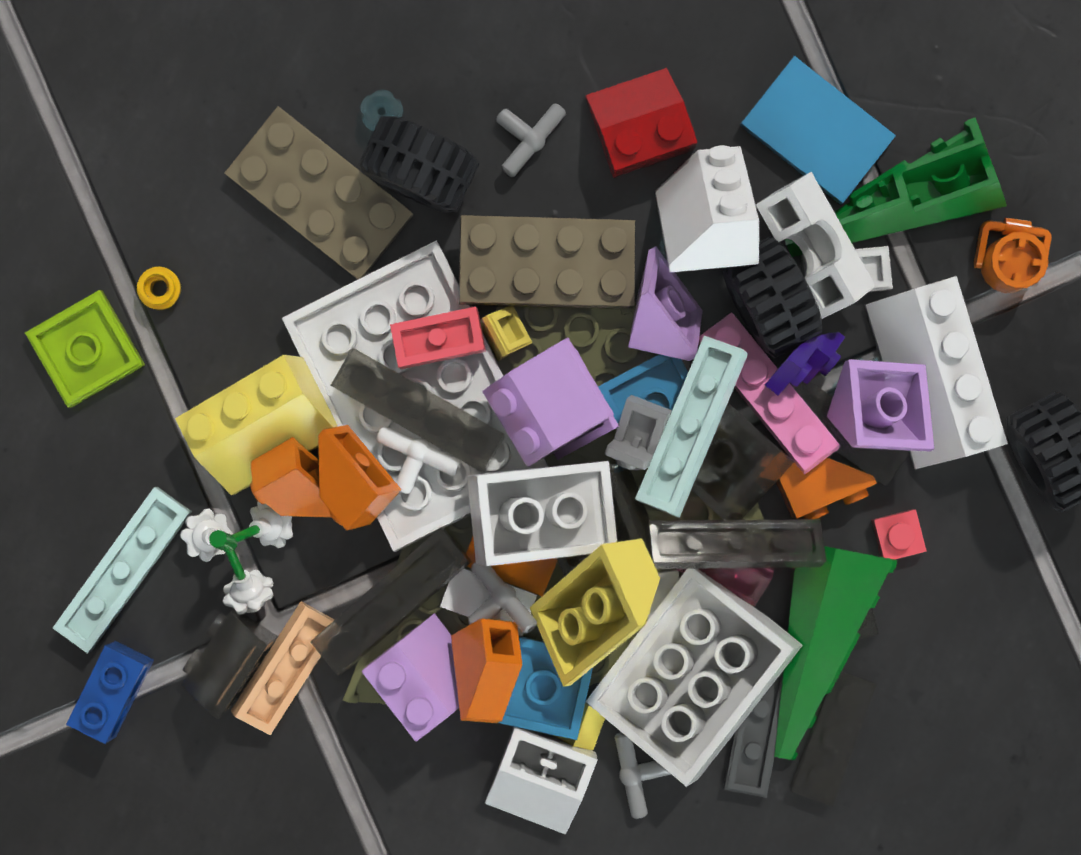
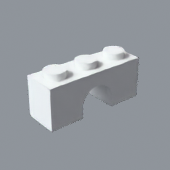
M812 172L780 188L756 204L773 237L778 242L786 238L791 239L803 252L807 263V274L804 278L816 300L822 319L856 303L875 287L873 280Z

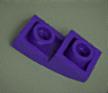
M832 332L818 335L804 342L792 352L766 382L765 386L778 396L789 383L797 387L803 381L808 385L818 372L826 376L841 358L836 350L845 339V336L840 332Z

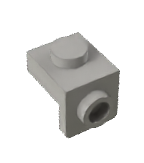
M633 395L628 397L618 424L619 427L614 439L607 445L605 455L614 458L615 462L623 468L646 470L651 463L672 410Z

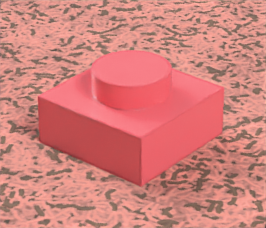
M916 509L872 519L881 557L899 559L927 552Z

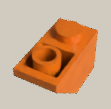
M826 458L805 475L794 461L771 470L791 517L797 519L803 516L805 522L828 514L827 505L843 499L844 504L848 505L869 496L866 488L877 484L873 475L830 458Z
M481 618L451 635L461 721L498 723L504 717L523 665L518 626L515 622Z

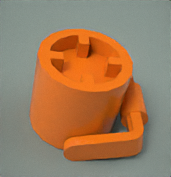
M1005 217L1003 222L984 221L979 231L974 268L981 269L986 283L996 291L1016 293L1038 283L1046 273L1049 264L1048 255L1051 233L1042 227L1032 226V222ZM989 230L1001 231L1002 235H1006L991 243L986 249Z

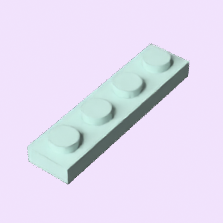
M707 336L703 337L635 497L637 501L680 517L748 356L744 349Z
M154 487L53 626V629L87 654L92 652L192 511L159 487Z

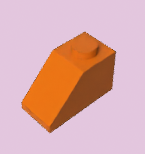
M349 425L323 429L318 435L320 499L328 507L334 521L343 526L346 531L370 525L402 489Z
M295 438L288 439L251 461L252 482L250 487L258 502L267 504L280 516L332 518L328 507L320 499L319 460Z

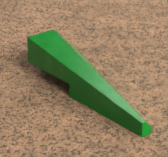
M975 117L964 122V130L946 142L941 137L930 144L931 151L910 164L905 160L849 195L850 202L834 213L851 243L1007 206ZM788 238L785 239L786 246L792 257L803 255V252L794 241Z
M798 541L788 633L803 646L783 672L774 757L796 760L798 756L796 750L806 730L813 727L817 719L815 713L825 694L832 691L861 635L858 631L868 611L871 608H875L880 599V596L877 594L888 573L894 572L897 560Z

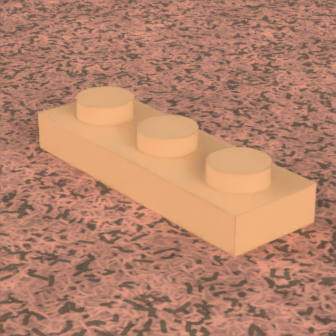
M301 601L231 709L233 715L271 735L336 634L340 624Z

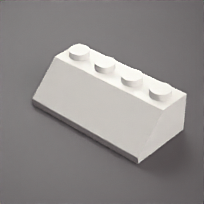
M957 276L864 305L881 362L926 365L934 450L930 452L909 450L914 469L967 457L1008 444Z

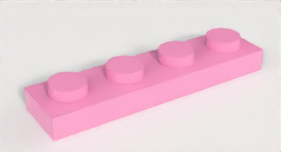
M732 312L699 336V344H701L703 337L707 336L744 349L748 353L734 388L804 475L839 449L840 444L790 383L778 396L765 386L766 382L778 368Z

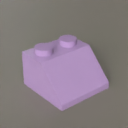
M569 338L560 341L508 372L482 391L527 467L560 450L614 415Z
M435 613L366 665L361 671L415 742L459 708L451 642L452 634Z

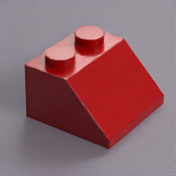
M667 68L585 95L612 177L693 151L698 143L685 103Z

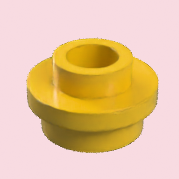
M152 267L140 276L137 283V293L142 303L147 307L155 310H164L173 306L179 299L181 284L177 275L168 268ZM158 281H164L167 285L166 293L160 297L155 296L153 285Z

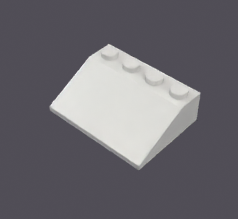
M689 565L647 620L646 625L641 628L586 700V703L687 787L701 777L803 645L762 612L693 565Z

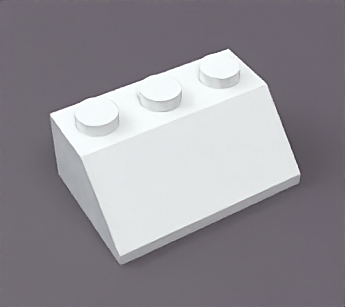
M719 145L711 149L697 150L655 190L669 272L759 264V217L741 146L729 147Z

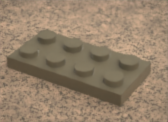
M277 106L225 171L229 178L356 279L367 275L414 216L410 210L279 106Z
M461 215L459 305L633 309L635 306V220Z

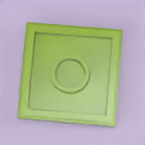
M102 290L96 291L25 332L67 408H72L145 366Z

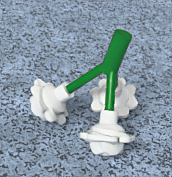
M257 502L258 506L252 507L250 510L253 522L250 523L248 528L233 534L227 527L225 515L219 513L214 516L213 511L208 508L204 509L199 515L187 517L185 522L188 528L182 530L180 534L181 539L187 544V554L191 557L199 555L202 561L208 562L215 555L226 553L235 574L233 581L223 588L226 594L223 603L225 606L233 607L237 614L257 612L265 605L267 600L273 597V591L270 589L273 586L272 578L264 577L259 570H253L250 573L247 570H243L235 552L237 542L254 536L260 539L263 546L271 544L277 548H282L285 546L286 540L293 537L292 516H280L267 504H261L260 502Z

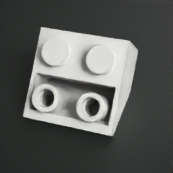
M513 727L485 804L566 834L583 800L598 760L597 754L592 750L573 747L547 733Z

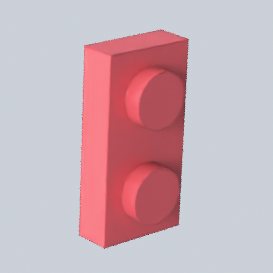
M476 306L390 324L397 364L400 369L486 352L479 312Z

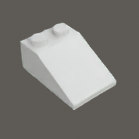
M609 461L467 475L476 564L493 566L591 554L602 544L617 542Z

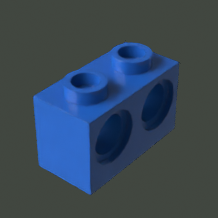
M117 641L105 645L66 725L104 744L116 738L154 659Z

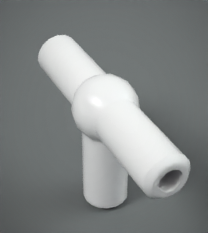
M386 426L382 427L377 434V441L407 455L396 481L397 485L402 489L400 492L405 494L411 493L423 463L452 476L456 475L460 469V459L430 447L424 439L410 438Z

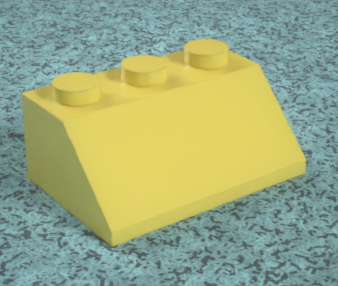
M290 355L280 356L175 418L194 458L230 495H235L250 486L252 482V460L292 437L311 452L319 447L318 435L323 429L338 427L304 358Z
M643 539L600 545L529 607L537 621V627L563 687L572 685L646 625L660 576Z

